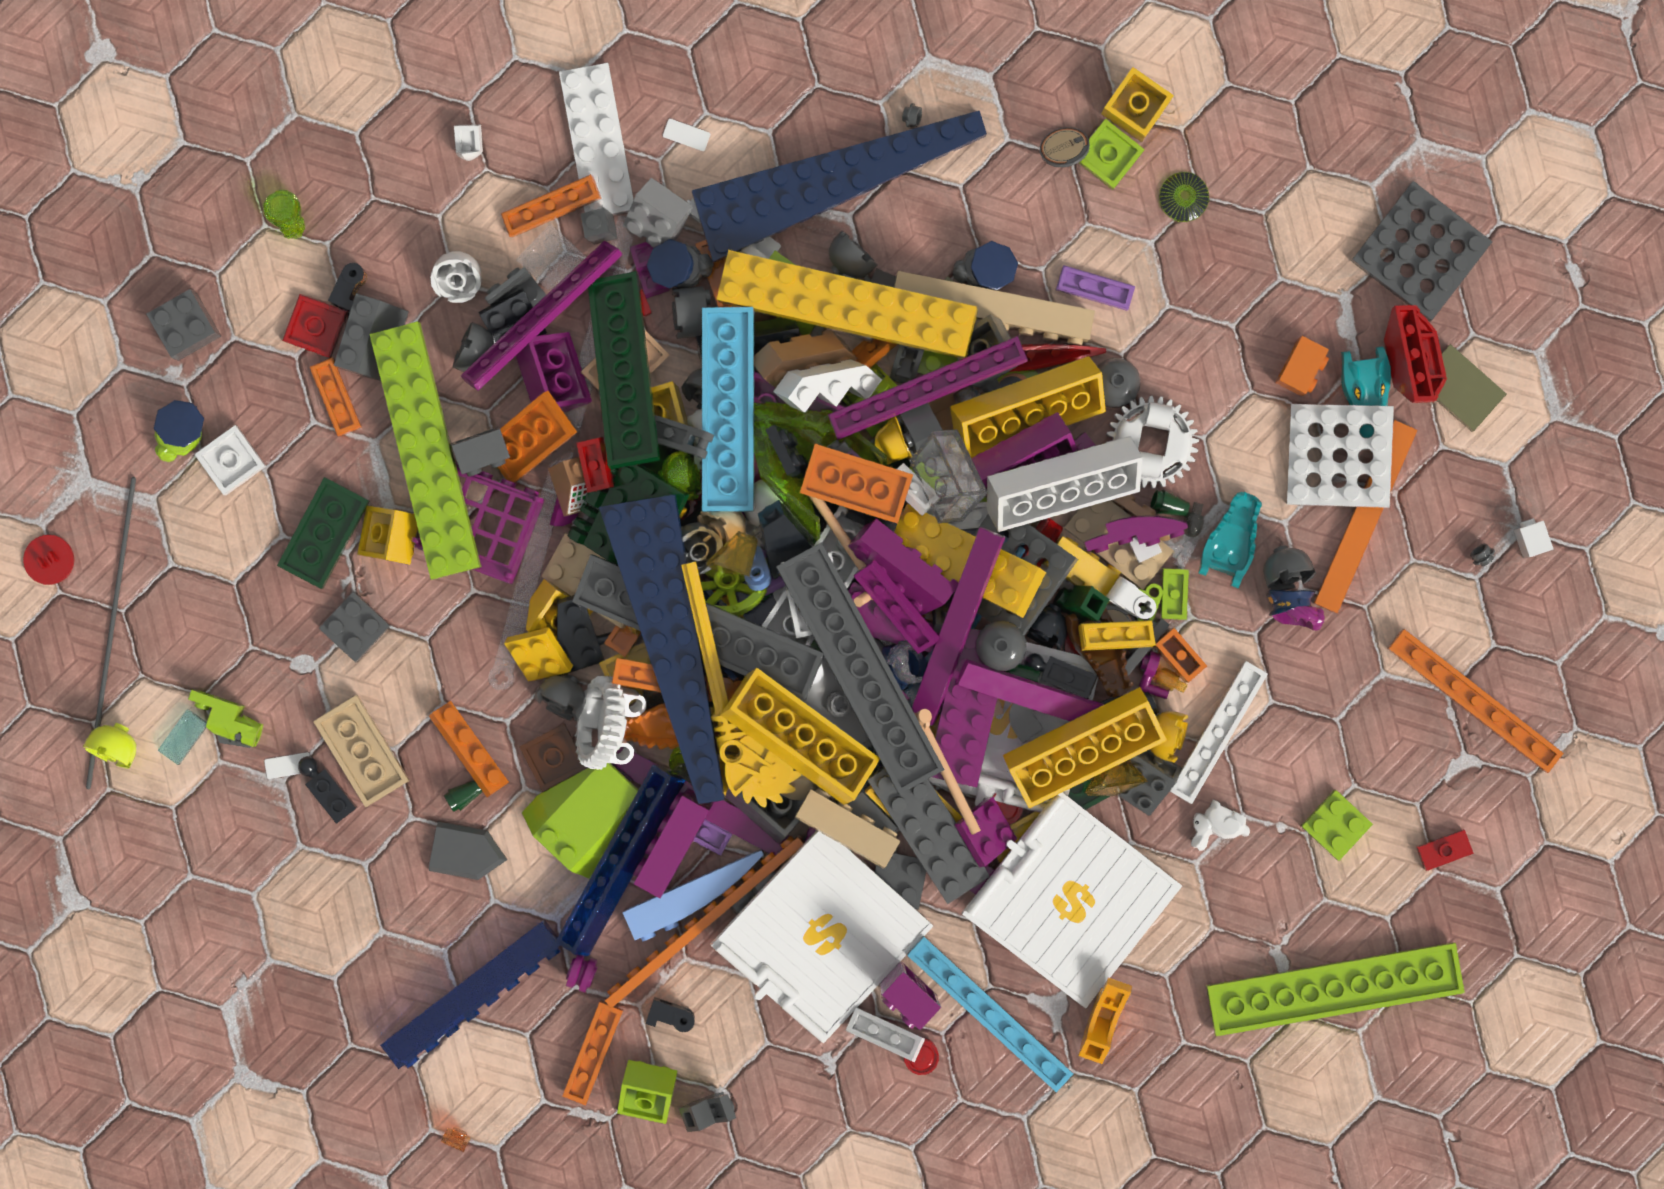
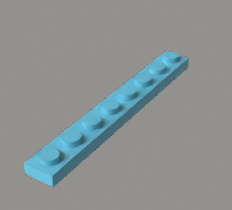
M925 936L907 954L912 961L1056 1093L1073 1075L1071 1070Z

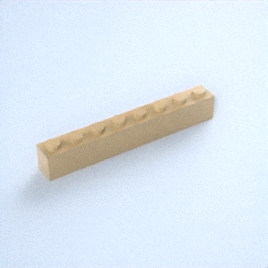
M898 271L896 274L894 288L977 306L978 312L975 324L991 314L1002 320L1007 331L1009 328L1019 330L1018 333L1021 335L1033 336V333L1043 335V339L1058 341V338L1068 340L1067 343L1070 345L1082 346V343H1087L1090 340L1095 310Z

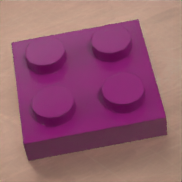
M993 796L987 797L971 810L981 831L971 835L964 818L954 824L979 868L986 867L1007 849L1006 842L1008 840L1014 842L1017 840Z

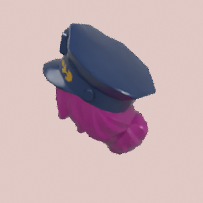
M1269 590L1267 592L1268 601L1273 605V610L1269 613V616H1273L1281 624L1300 625L1313 631H1318L1321 629L1325 619L1324 611L1321 608L1312 607L1311 598L1315 591Z

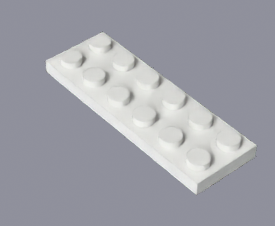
M604 63L560 71L559 75L578 178L581 179L590 174L593 175L602 199L584 206V211L589 212L605 208L613 215L628 213L634 198L609 64Z

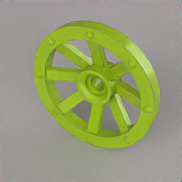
M746 541V542H743V543H742L738 548H736L735 550H736V551H739L743 546H745V545H747V544H751V543H749V542H747V541ZM721 555L719 561L720 569L718 571L711 569L704 573L714 581L701 582L703 591L716 590L705 602L737 616L743 615L756 607L767 593V588L755 591L750 589L747 584L742 583L746 580L743 572L738 574L741 569L738 557H736L733 566L729 567L727 566L725 556ZM738 591L750 594V596L737 603L735 593ZM724 595H728L730 606L715 605Z

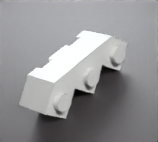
M850 359L836 364L828 363L810 367V369L788 371L773 392L789 406L805 413L816 397L834 406L838 405L847 391L867 399L872 395L882 379L866 365Z

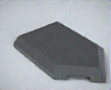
M438 821L429 871L479 880L508 860L488 830Z

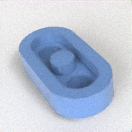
M756 544L743 546L739 550L737 557L747 585L755 591L764 590L770 585L772 577L762 549Z

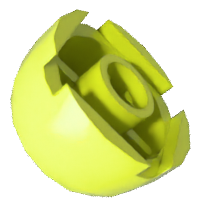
M115 723L114 727L109 725L97 727L90 733L83 745V748H86L85 750L106 762L107 760L112 762L117 760L116 766L130 769L136 755V742L128 734L129 728L119 723Z

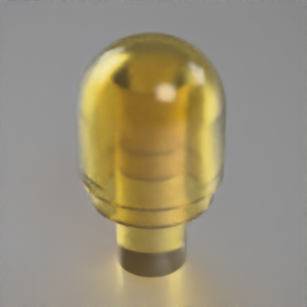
M1165 667L1158 668L1153 677L1154 683L1167 691L1176 689L1184 693L1188 685L1179 680L1180 676L1176 672Z

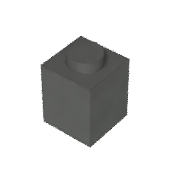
M601 208L581 213L584 236L588 241L595 245L602 243L604 240L618 239L614 216L608 210Z

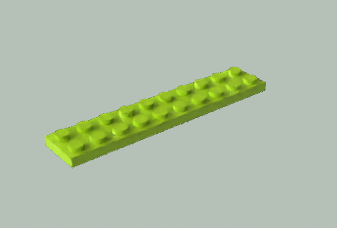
M417 321L370 334L430 579L434 580L480 568L481 563L421 324Z
M1454 942L1206 985L1215 1036L1465 993L1457 947Z

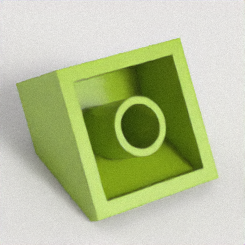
M628 1060L617 1114L666 1124L678 1070L665 1066L660 1067L646 1064L642 1061Z

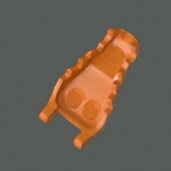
M665 703L659 704L639 716L625 717L627 723L624 739L626 741H638L639 746L646 745L648 749L655 745L660 750L669 747L670 750L679 747Z

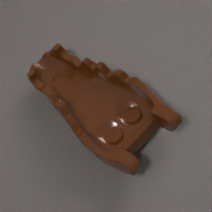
M1107 608L1104 609L1099 621L1084 620L1078 623V618L1074 613L1066 615L1065 621L1070 641L1098 675L1107 695L1118 697L1127 693L1133 686V681H1130L1125 669L1127 664L1125 650L1082 651L1078 626L1085 623L1114 622Z

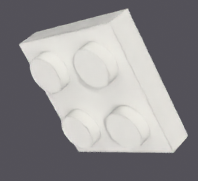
M236 425L194 454L225 496L267 467Z

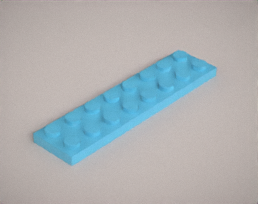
M753 307L702 308V430L714 435L712 443H708L706 449L708 452L705 459H702L703 512H754Z

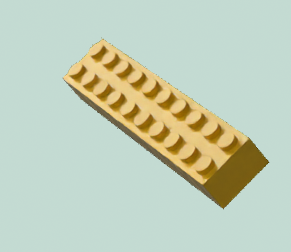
M728 250L717 300L722 304L735 307H753L756 312L961 359L967 357L978 312L977 306Z

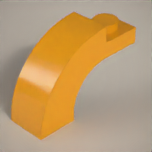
M1109 977L1107 978L1091 1010L1078 1056L1103 1064L1111 1048L1119 1016L1131 994V985Z

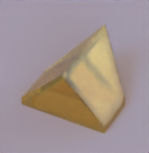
M738 531L706 562V566L723 573L750 576L758 543L757 538Z
M1127 760L1096 775L1085 793L1088 796H1116L1148 781Z

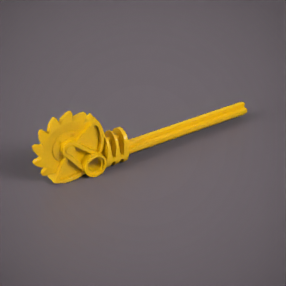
M695 561L682 564L681 568L715 710L711 720L718 723L714 727V731H720L716 741L720 757L725 763V777L728 787L735 797L742 791L743 798L747 804L753 796L762 807L767 805L766 798L776 803H782L783 799L780 793L788 794L796 790L795 787L789 783L798 779L801 773L793 770L794 768L720 715L728 704V697L697 563ZM736 745L739 748V753L734 757H729L725 754L726 747Z

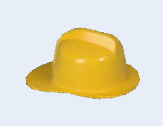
M896 416L887 419L888 422L875 436V448L883 463L891 464L904 458L912 462V455L904 441Z

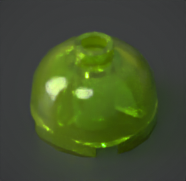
M677 451L666 457L662 470L658 471V475L669 484L690 494L687 500H696L700 496L696 495V490H701L700 469L698 470L697 464L693 462V455Z

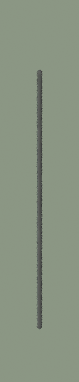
M135 477L131 478L94 729L99 727L101 723L136 484ZM92 754L90 755L86 789L88 790L92 784L96 757Z

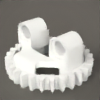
M1149 396L1148 403H1145L1144 399L1140 397L1138 406L1133 401H1130V410L1123 406L1121 410L1124 415L1122 416L1117 413L1114 415L1118 423L1111 422L1109 424L1110 427L1115 429L1114 432L1106 433L1107 436L1113 438L1112 441L1131 436L1138 448L1143 426L1169 431L1165 456L1140 451L1143 457L1141 487L1145 488L1147 482H1150L1151 488L1155 489L1158 481L1161 487H1165V479H1168L1173 484L1175 483L1174 475L1179 478L1184 477L1180 470H1190L1186 462H1195L1190 453L1198 452V449L1192 447V444L1199 442V439L1192 438V435L1198 432L1197 429L1190 430L1189 428L1194 420L1186 422L1184 419L1188 412L1180 414L1181 405L1173 407L1171 399L1166 405L1163 404V397H1159L1157 403H1154L1153 396ZM1140 411H1143L1142 414L1138 415L1133 420L1126 421L1127 419H1131L1133 416L1140 413ZM1178 462L1177 465L1173 466L1171 469L1166 471L1165 474H1163V471L1165 469L1169 468L1174 463Z
M597 676L588 684L587 690L584 691L586 704L575 726L577 728L575 745L577 746L576 753L578 754V759L582 765L590 769L602 770L603 767L606 768L607 763L626 764L632 759L634 755L633 747L624 739L627 723L625 716H639L646 709L645 699L635 689L620 687L621 685L611 683L612 677ZM636 699L635 704L628 707L630 701ZM592 729L598 730V742L595 748L592 747ZM620 747H624L621 753L616 754V751L619 750Z

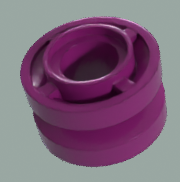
M578 953L576 958H573L568 970L566 986L573 988L575 985H578L579 991L585 993L587 988H590L598 967L596 966L597 959L591 957L588 961H585L584 954Z

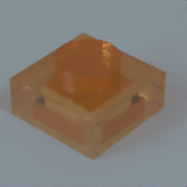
M448 1128L441 1142L464 1152L471 1138L467 1137V1133L459 1128H453V1130Z

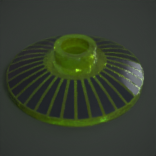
M1179 172L1173 174L1161 186L1159 192L1160 206L1163 212L1175 221H1193L1200 217L1208 206V188L1205 182L1193 173ZM1181 192H1188L1190 198L1187 200L1183 199Z

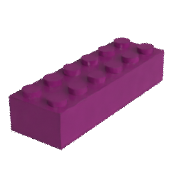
M970 629L943 700L935 739L957 783L977 788L997 698L957 685L956 680L966 659L983 664L976 653V639L980 630ZM941 772L933 776V778L944 780Z

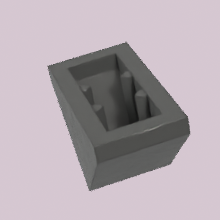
M899 344L890 378L900 383L915 379L924 350Z

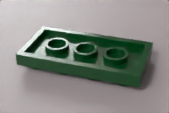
M324 477L277 566L320 589H324L370 501Z

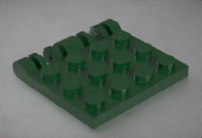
M642 464L610 469L611 474L616 475L613 480L614 487L609 488V491L603 489L587 493L584 501L590 505L582 504L580 511L585 515L595 519L594 523L591 524L583 518L576 517L573 523L575 526H571L567 535L574 542L586 546L604 559L617 565L618 563L601 512L595 508L599 509L602 506L676 495L680 516L690 495Z

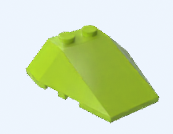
M607 763L606 768L603 767L602 770L587 768L538 794L524 809L522 815L532 836L569 871L596 881L612 864L642 792L611 763Z

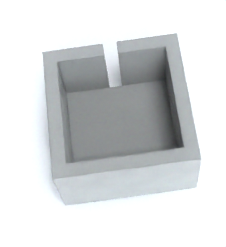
M650 178L636 194L623 226L638 237L642 238L644 236L647 238L646 242L654 248L668 239L676 241L693 206L653 178Z

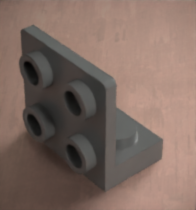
M523 267L521 270L516 268L507 275L508 280L503 284L497 283L487 291L488 295L485 299L492 305L523 288L534 307L546 294L527 269Z
M1149 749L1129 759L1110 784L1109 790L1150 816L1177 783L1182 768L1173 762L1156 757Z

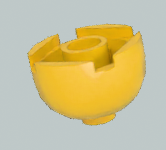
M1166 711L1157 715L1156 718L1167 741L1151 748L1150 751L1156 757L1175 763L1179 756H1175L1174 753L1176 749H1182L1188 723L1183 722V720L1187 719L1188 715Z

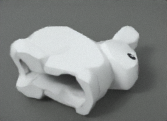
M1213 799L1205 814L1196 813L1193 817V827L1196 834L1192 839L1191 846L1198 848L1200 851L1204 850L1207 847L1209 836L1212 834L1222 839H1232L1240 835L1244 837L1249 836L1250 829L1246 825V817L1221 806L1218 801Z

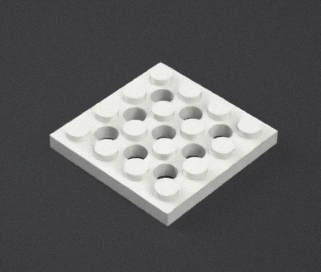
M1291 404L1287 505L1390 508L1394 406ZM1314 423H1319L1323 426V433L1319 437H1312L1309 434V427ZM1338 424H1345L1349 428L1348 434L1343 438H1339L1334 434V429ZM1369 424L1373 426L1374 434L1372 437L1363 438L1360 435L1359 431L1363 425ZM1313 448H1318L1322 452V458L1318 462H1311L1308 459V452ZM1337 449H1344L1347 451L1348 457L1346 461L1338 463L1334 461L1333 453ZM1365 449L1373 453L1372 461L1367 464L1360 462L1358 458L1359 453ZM1312 473H1317L1321 477V483L1317 487H1310L1306 482L1307 477ZM1336 474H1343L1346 477L1347 482L1344 487L1336 488L1333 486L1332 478ZM1366 474L1372 478V485L1369 488L1363 489L1358 486L1357 481L1361 475Z

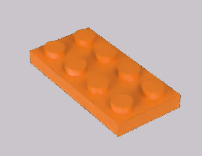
M549 391L542 393L500 429L510 458L505 459L506 463L498 466V469L506 480L516 483L577 433Z
M815 444L800 493L898 524L913 474Z

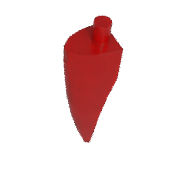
M1021 344L1028 361L1018 365L1009 372L1035 370L1076 361L1088 356L1093 357L1106 353V348L1070 344Z

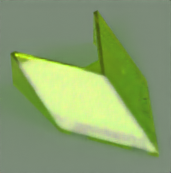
M767 401L765 404L754 402V454L760 478L818 541L820 539V518L815 515L809 496L800 493L804 479L799 480L786 474L766 429L776 425L783 429L785 428L789 432L792 431L798 441L796 448L799 454H803L808 462L815 444L827 447L833 441L838 440L828 414L833 412L821 409V412L806 410L804 413L788 404ZM856 432L838 440L840 442L845 439L851 449L862 459L887 466V455L860 433Z

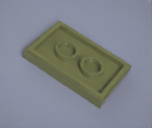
M1450 344L1442 352L1447 380L1436 401L1473 432L1507 393Z

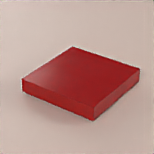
M299 294L282 341L331 358L348 312Z

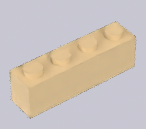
M819 788L816 791L810 790L795 818L881 868H886L900 843V840L896 839L897 833L886 827L883 830L875 827L873 819L864 814L860 817L851 813L852 807L847 804L843 805L840 802L837 805L830 801V795Z

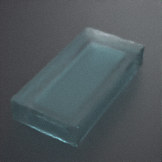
M187 709L157 751L177 765H180L207 728V722Z

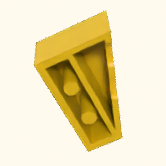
M1060 537L1056 544L1079 559L1065 579L1074 585L1093 586L1103 595L1107 596L1121 572L1110 564L1106 567L1100 563L1098 556L1090 551H1083L1078 547L1079 544L1072 539ZM1045 559L1042 564L1049 567V562Z

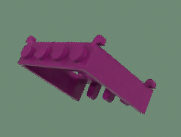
M456 461L458 475L466 478L462 488L465 503L479 508L474 525L471 526L474 538L477 533L493 539L487 556L479 555L481 567L472 570L513 585L545 500L538 497L539 492L525 487L523 492L515 489L516 483L503 478L501 483L492 480V474L484 471L473 476H467V473L461 474ZM471 481L488 486L482 504L465 498ZM493 489L510 494L504 512L487 506ZM515 497L532 503L526 520L509 515ZM485 511L501 517L495 535L478 529ZM507 519L523 525L517 543L500 537ZM412 537L411 541L416 543L415 548L423 551L421 538ZM498 542L515 548L509 565L492 560Z

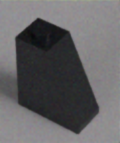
M780 500L766 506L758 513L766 559L774 579L780 576L776 566L814 547L811 536Z

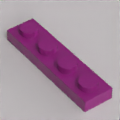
M873 560L854 574L855 579L918 654L939 640L940 637L876 560Z

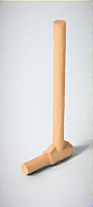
M809 496L858 570L866 566L848 547L851 540L825 501ZM865 591L854 599V603L857 607H861L873 599Z
M922 709L914 713L945 769L941 774L971 835L981 831L929 727L932 719L931 712L927 709Z

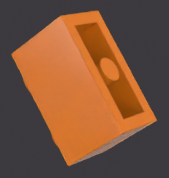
M1304 336L1299 337L1275 383L1301 397L1307 392L1311 393L1318 381L1315 379L1318 370L1323 371L1329 360V357L1326 356L1329 349Z
M1170 628L1153 646L1184 683H1189L1207 667L1205 662L1175 628Z

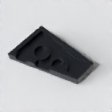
M575 595L557 600V641L573 665L568 673L604 661L588 610L572 602Z

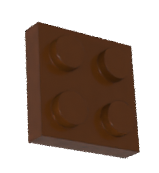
M565 723L519 747L542 792L588 768L580 763L576 753L577 746Z

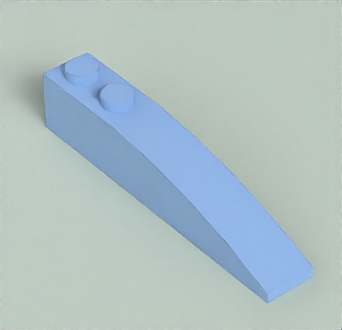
M760 849L664 892L661 899L655 896L624 910L622 913L634 940L641 938L643 942L655 937V931L661 928L668 931L679 926V920L710 903L745 875L764 855L763 850Z

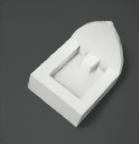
M481 124L455 125L456 155L466 161H471L480 156L483 152Z

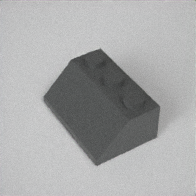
M356 293L334 366L341 370L381 381L370 334L405 325L409 311Z
M728 788L725 797L779 845L800 823V820L796 819L795 816L804 800H791L780 793L783 799L782 803H776L766 798L767 805L762 807L757 803L754 796L747 804L743 798L742 791L735 797Z

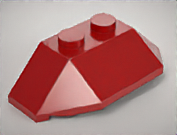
M1417 305L1394 306L1391 310L1384 337L1393 387L1411 403L1435 402L1447 380L1437 331L1427 318L1420 313Z

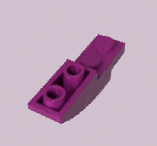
M1145 515L1121 518L1107 522L1105 525L1108 533L1086 540L1085 545L1087 551L1094 550V553L1097 554L1108 550V544L1118 542L1120 546L1132 542V536L1136 535L1139 545L1145 543L1146 547L1160 543V537L1169 535L1170 539L1185 534L1184 529L1188 528V524L1186 521L1165 516Z

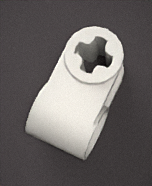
M1119 576L1106 596L1110 599V602L1137 618L1148 619L1156 612L1155 601L1121 576ZM1140 602L1144 603L1145 612L1140 611L1141 608L1138 606Z

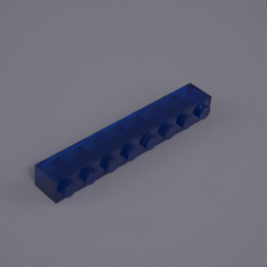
M652 765L555 942L574 955H590L632 879L637 866L643 859L648 846L654 839L659 826L670 810V806L681 790L685 779L665 767Z
M544 919L380 1046L398 1070L404 1065L408 1069L420 1060L417 1056L423 1050L429 1053L440 1044L437 1041L445 1034L448 1038L460 1028L457 1024L464 1019L469 1022L479 1015L478 1008L484 1004L489 1007L500 998L498 993L504 988L509 992L520 983L518 978L526 973L530 976L539 969L538 962L545 957L549 961L561 951L558 947L563 943Z

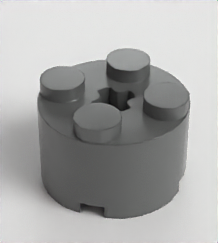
M703 286L672 289V295H677L675 302H672L674 329L680 330L676 334V339L701 336L702 308H708V305L711 304L710 291L704 290Z

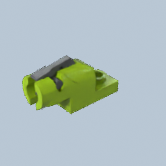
M191 690L188 700L194 701L195 707L209 711L210 707L212 708L206 727L217 735L219 743L247 748L257 746L262 734L263 724L252 720L244 714L241 717L244 705L200 690Z

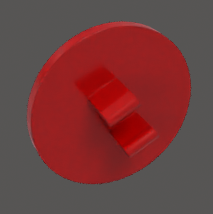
M42 535L35 538L27 546L23 556L24 568L27 574L40 584H57L70 575L74 566V553L68 542L61 537Z

